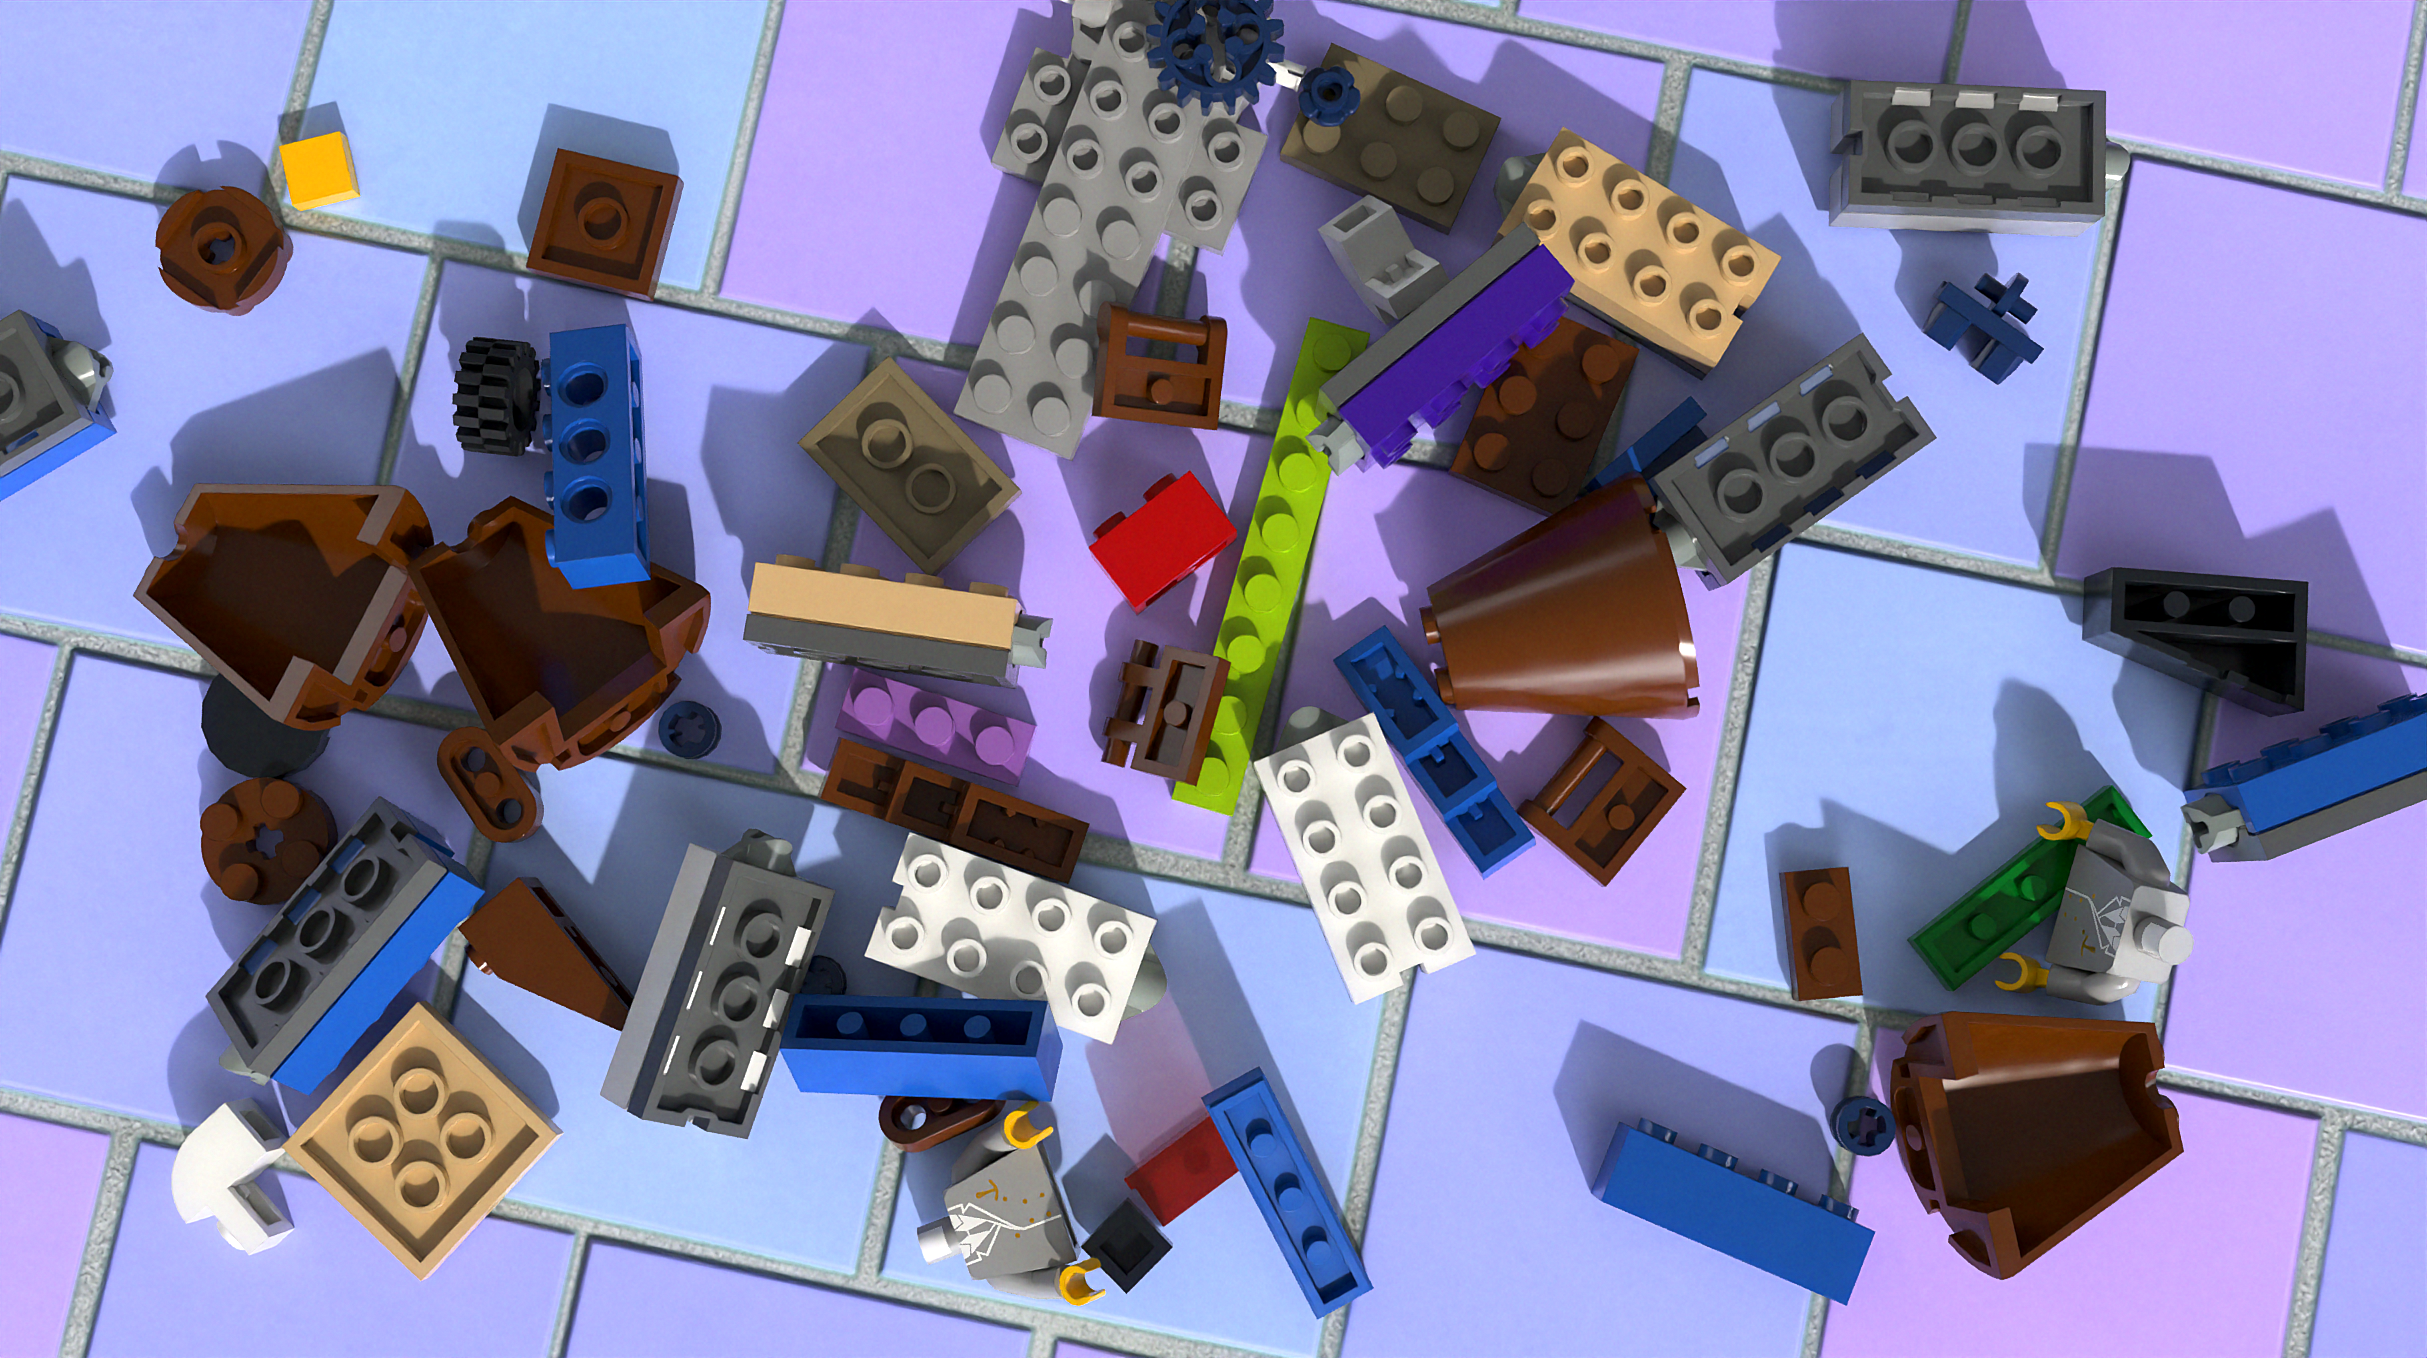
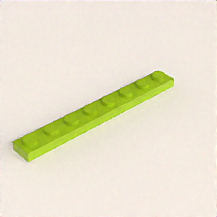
M1314 317L1309 319L1213 652L1214 656L1231 662L1197 787L1176 781L1171 798L1174 801L1233 817L1332 470L1327 464L1328 456L1323 451L1317 452L1306 440L1305 436L1321 424L1314 416L1320 387L1366 350L1370 333Z

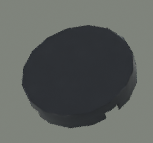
M221 673L212 680L202 702L201 728L209 750L226 768L250 778L283 779L306 770L324 753L331 738L327 737L331 728L317 731L301 730L273 720Z

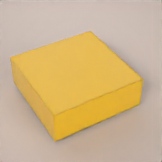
M340 131L279 146L291 203L299 211L361 196L348 138Z

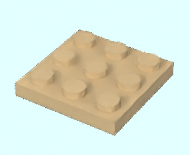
M419 1001L281 1147L420 1281L429 1278L563 1135L564 1131L427 1001Z

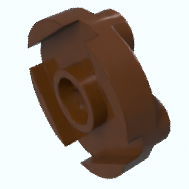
M220 186L224 190H211L203 193L198 189L187 193L173 203L166 211L156 231L155 247L161 250L160 262L162 268L158 267L162 280L178 297L201 310L211 313H226L231 316L248 314L254 306L267 299L280 284L285 274L287 263L293 255L294 246L291 238L285 233L282 222L277 214L264 202L243 189L233 186ZM233 236L235 240L233 249L235 251L228 261L223 260L218 265L212 264L216 257L214 251L210 249L212 242L216 239L227 242Z
M253 778L233 786L216 803L208 806L200 819V829L202 831L201 853L204 865L211 879L229 899L257 905L285 904L338 844L336 822L332 811L323 798L312 790L305 789L298 783L279 778ZM265 825L270 831H281L284 841L275 845L276 856L271 859L268 858L264 851H258L256 847V839L260 837V830Z

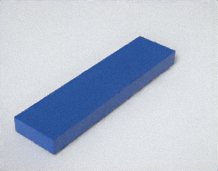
M1260 1066L1201 1097L1316 1319L1318 1320L1374 1289Z

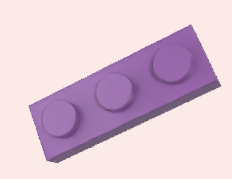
M854 668L835 728L1015 787L1019 786L1038 729L1035 725L858 668Z

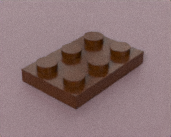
M1563 316L1557 320L1560 325L1536 347L1529 349L1524 342L1518 346L1519 350L1508 360L1511 363L1509 368L1485 388L1448 472L1453 477L1545 517H1550L1574 503L1640 351L1638 348Z

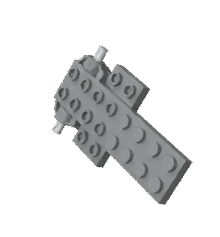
M1060 0L1073 5L1071 20L1073 21L1074 35L1071 40L1070 55L1067 59L1041 48H1035L990 161L994 169L1041 186L1042 189L953 413L957 417L1070 461H1073L1092 413L1099 348L1096 326L1100 306L1104 301L1126 304L1128 310L1132 311L1162 233L1223 257L1268 143V135L1238 124L1243 110L1250 104L1243 95L1236 98L1234 115L1229 116L1222 102H1214L1213 108L1207 117L1202 116L1200 100L1192 98L1190 103L1183 109L1177 106V86L1165 91L1159 89L1157 77L1165 68H1149L1147 52L1159 46L1147 42L1146 27L1154 24L1162 25L1155 16L1154 5L1157 1L1165 2L1172 6L1175 3L1174 0ZM1206 5L1201 7L1197 13L1205 18L1206 44H1209L1213 50L1214 74L1212 78L1216 82L1227 83L1234 78L1235 74L1226 70L1225 44L1220 42L1217 34L1218 10L1213 6ZM1249 28L1242 29L1237 33V37L1244 40V44H1251L1258 39L1257 33ZM1180 44L1173 50V55L1179 59L1186 60L1193 56L1194 50L1190 49L1188 44ZM1286 59L1280 63H1268L1277 72V84L1293 89L1295 92L1299 91L1307 66H1302ZM1260 82L1256 84L1258 91L1261 89L1263 85Z

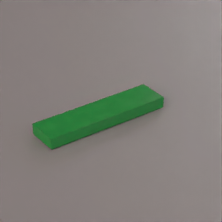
M2113 785L2103 786L2080 804L2087 814L2088 821L2095 823L2097 819H2102L2148 839L2153 836ZM2064 817L2053 826L2062 830L2065 824ZM2040 835L1914 933L1907 941L1946 991L1954 992L2060 909L2078 844L2086 845L2087 841L2078 837L2068 840H2049Z

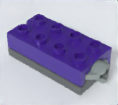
M1524 221L1320 387L1314 416L1321 424L1305 436V438L1317 452L1323 451L1328 456L1327 464L1337 476L1341 475L1354 463L1362 473H1365L1375 463H1378L1383 470L1391 466L1413 446L1410 440L1418 433L1417 429L1427 422L1432 430L1437 428L1461 407L1462 404L1459 400L1469 391V386L1474 382L1481 389L1490 385L1509 368L1511 363L1508 360L1519 350L1518 346L1524 342L1529 349H1533L1560 325L1557 320L1569 309V306L1563 299L1569 294L1575 280L1544 244L1539 246L1540 239Z

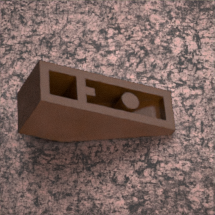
M516 878L457 927L469 942L464 946L467 956L483 973L491 975L494 972L499 979L622 1032L634 996L538 878Z

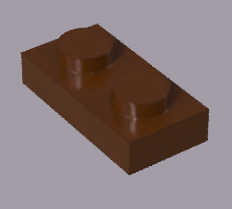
M1849 867L1779 873L1793 1000L1807 1001L1862 996L1863 989Z

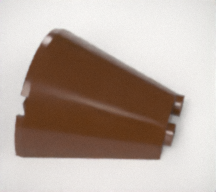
M1635 470L1622 474L1426 588L1430 605L1419 608L1427 644H1441L1445 667L1434 669L1440 699L1445 706L1454 704L1456 710L1673 720H1686L1698 716L1700 711L1698 696L1689 698L1688 689L1700 687L1685 599L1667 534L1650 522L1649 514L1657 512L1656 503L1640 472Z
M195 483L173 522L175 532L178 535L176 547L165 557L159 558L154 556L133 594L136 600L273 720L301 730H324L341 725V716L353 708L366 711L392 686L410 660L422 636L429 614L405 566L418 558L426 548L434 545L435 542L423 507L412 493L406 488L397 485Z
M510 495L493 508L477 514L469 523L467 528L468 537L463 542L453 546H448L443 541L432 545L405 567L494 747L508 762L524 771L536 773L541 764L551 763L558 771L585 763L617 745L638 729L667 700L682 680L674 671L679 666L686 651L688 650L691 654L698 653L704 640L711 612L710 592L702 585L651 561V580L574 590L558 567L552 568L548 561L545 533L547 529L554 528V515Z
M1944 1011L1915 1021L1901 1037L1907 1048L1904 1057L1894 1059L1892 1063L1890 1102L1891 1111L1896 1123L1895 1135L1904 1166L1927 1214L1940 1212L1954 1232V1234L1949 1235L1948 1243L1968 1263L1993 1278L2005 1280L2014 1277L2184 1152L2177 1108L2167 1096L2159 1094L2156 1086L2157 1072L2165 1068V1053L2158 1039L2155 1023Z

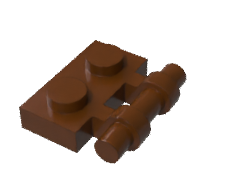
M1135 639L1129 663L1122 662L1117 681L1123 684L1113 718L1106 717L1102 736L1107 737L1101 762L1125 768L1131 744L1136 745L1130 766L1131 769L1197 787L1231 662L1218 656L1165 645L1159 668L1155 669L1153 667L1159 646ZM1150 690L1152 693L1143 724H1137L1146 692Z

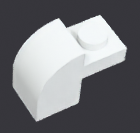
M1369 194L1318 229L1345 278L1367 308L1385 325L1395 318L1400 320L1404 316H1408L1450 282L1440 262L1414 248L1393 207Z
M252 1097L225 1102L185 1139L178 1150L171 1174V1189L174 1203L185 1223H192L215 1215L219 1220L217 1222V1229L221 1236L236 1249L245 1250L249 1256L276 1246L295 1229L254 1181L286 1152L281 1146L288 1139Z

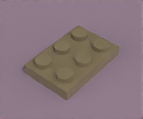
M1331 43L1320 67L1327 70L1332 66H1339L1348 70L1355 79L1354 87L1360 91V105L1355 114L1350 115L1343 124L1335 127H1323L1315 124L1300 109L1281 149L1280 161L1363 198L1369 194L1392 206L1395 212L1449 235L1497 131L1501 117ZM1327 90L1323 96L1326 100H1333L1335 93Z
M890 356L886 357L797 442L927 575L937 576L1022 494L1021 489Z

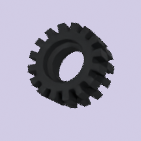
M473 337V340H469L466 343V352H461L459 358L462 369L461 371H456L454 382L458 384V390L452 396V404L457 405V411L452 415L453 425L459 426L455 435L457 441L462 442L461 448L463 450L518 457V455L522 456L525 453V447L530 446L532 442L530 431L535 432L537 421L534 418L535 411H539L540 408L537 392L541 390V379H536V375L540 370L539 360H535L536 351L534 347H530V343L486 337Z

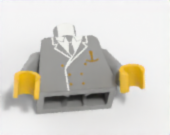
M2047 802L2046 806L2062 812L2065 824L2062 830L2048 824L2037 825L2036 829L2042 837L2049 840H2068L2078 837L2087 841L2086 845L2078 844L2045 961L2052 965L2050 970L2043 969L2040 963L2032 957L2013 952L2003 953L1999 958L2015 961L2020 964L2021 976L2013 984L1995 980V984L2003 990L2020 994H2029L2038 987L2045 988L2047 996L2096 1006H2104L2134 994L2141 981L2162 985L2168 980L2172 965H2178L2186 961L2193 950V936L2187 928L2183 927L2190 906L2189 894L2170 881L2171 873L2157 846L2150 839L2102 819H2097L2095 823L2088 821L2083 807L2076 802Z
M1028 1101L1012 1111L1006 1118L976 1134L952 1165V1184L942 1192L949 1216L917 1227L918 1241L928 1265L962 1253L973 1281L986 1279L993 1289L1037 1300L1065 1299L1072 1305L1081 1306L1106 1294L1105 1289L1093 1290L1085 1280V1273L1101 1267V1263L1098 1258L1092 1257L1072 1266L1065 1265L1077 1261L1081 1249L1042 1141L1053 1132V1127L1050 1125L1043 1130H1038L1032 1126L1028 1113L1040 1104L1038 1101Z

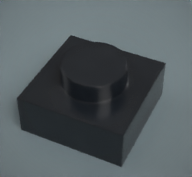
M1127 1197L1082 1243L1081 1248L1091 1258H1098L1101 1263L1100 1268L1127 1294L1173 1248V1242Z

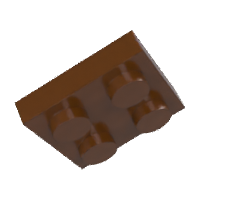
M558 148L526 268L532 274L653 302L684 182L676 175Z

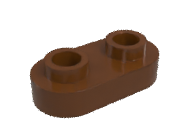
M466 726L449 733L441 742L437 752L438 770L477 829L486 838L501 843H518L534 835L542 823L544 805L540 794L525 772L512 765L498 752L486 729ZM480 748L485 754V764L480 770L474 772L469 767L468 758L473 750ZM511 800H516L521 806V815L514 823L506 821L503 814L505 805Z
M886 1095L880 1105L878 1120L882 1132L893 1145L902 1151L916 1153L930 1149L990 1122L999 1115L1007 1100L981 1099L975 1103H968L966 1098ZM920 1113L926 1114V1119L922 1126L913 1130L909 1129V1122L915 1115Z

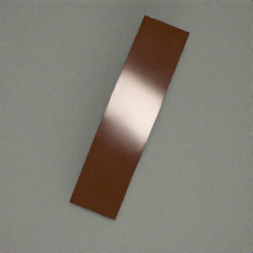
M838 737L817 795L820 799L1067 884L1070 882L1090 823Z

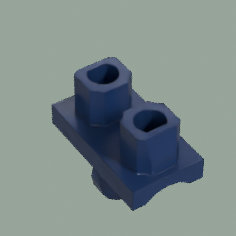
M2019 272L2013 275L2005 285L1988 273H1985L1979 279L1974 289L1992 301L1988 308L1952 283L1943 281L1932 295L1938 302L1930 311L1921 329L1922 333L1948 351H1951L1971 324L1987 334L1990 338L1972 359L1969 366L1996 385H1999L2010 376L2023 361L2033 364L2044 350L2043 347L2002 319L2006 312H2008L2024 324H2027L2038 310L2020 297L2029 279Z

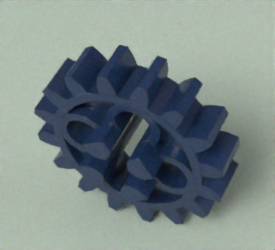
M1174 0L1175 3L1172 6L1168 3L1157 1L1154 5L1155 16L1162 25H1148L1146 27L1147 42L1159 47L1147 52L1149 68H1165L1157 77L1158 87L1161 91L1169 90L1174 86L1178 87L1176 96L1177 106L1183 109L1190 103L1192 98L1200 100L1202 116L1208 117L1213 108V103L1222 102L1224 109L1230 116L1235 114L1236 98L1242 95L1252 105L1259 102V91L1256 85L1258 82L1274 86L1277 72L1268 63L1284 62L1285 46L1272 42L1284 35L1283 20H1267L1273 12L1274 0H1258L1256 2L1254 0ZM1206 5L1213 6L1218 10L1217 34L1220 42L1225 44L1226 70L1235 74L1234 78L1227 83H1219L1212 78L1214 74L1213 50L1209 44H1206L1205 18L1197 13L1201 7ZM1247 28L1252 29L1257 33L1258 39L1251 44H1244V40L1237 37L1238 31ZM1180 44H1188V47L1194 50L1191 58L1182 60L1173 55V50Z

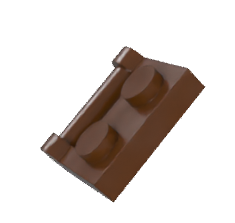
M1104 301L1100 306L1097 316L1096 328L1099 337V348L1091 416L1217 430L1228 335L1226 320L1222 317L1203 315L1199 320L1129 311L1124 303ZM1127 336L1195 345L1198 351L1197 364L1126 355Z
M1594 716L1583 729L1586 737L1533 801L1525 799L1516 812L1530 830L1546 840L1599 886L1606 887L1687 788L1609 723L1598 716ZM1605 753L1610 754L1621 764L1567 829L1552 818L1553 815Z

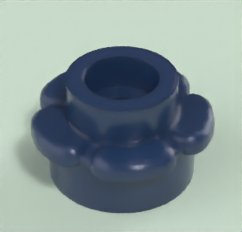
M1332 66L1327 70L1323 67H1316L1309 71L1302 80L1303 91L1298 95L1299 107L1303 114L1315 124L1323 127H1335L1343 124L1350 115L1355 114L1360 105L1361 94L1359 89L1353 85L1355 80L1353 75L1348 70L1339 66ZM1327 90L1333 91L1335 98L1333 100H1326L1323 96L1324 92Z

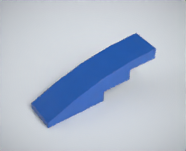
M1386 625L1333 659L1334 665L1366 713L1374 712L1387 744L1483 880L1536 845L1534 835L1499 790L1495 777L1460 732L1456 719Z

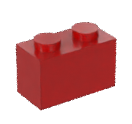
M1190 470L1178 480L1173 473L1164 476L1143 494V498L1147 502L1129 517H1126L1122 511L1114 514L1092 533L1097 541L1088 547L1091 557L1137 616L1237 540L1236 528Z

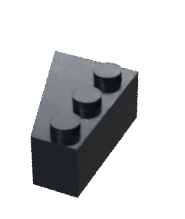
M2111 567L2084 577L2082 640L2267 717L2304 711L2309 582Z

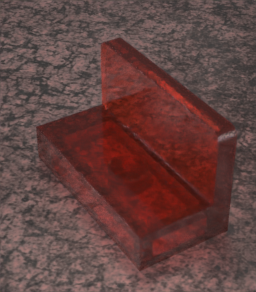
M1206 1111L1127 1170L1123 1180L1131 1190L1136 1188L1156 1218L1165 1227L1239 1170L1210 1114Z

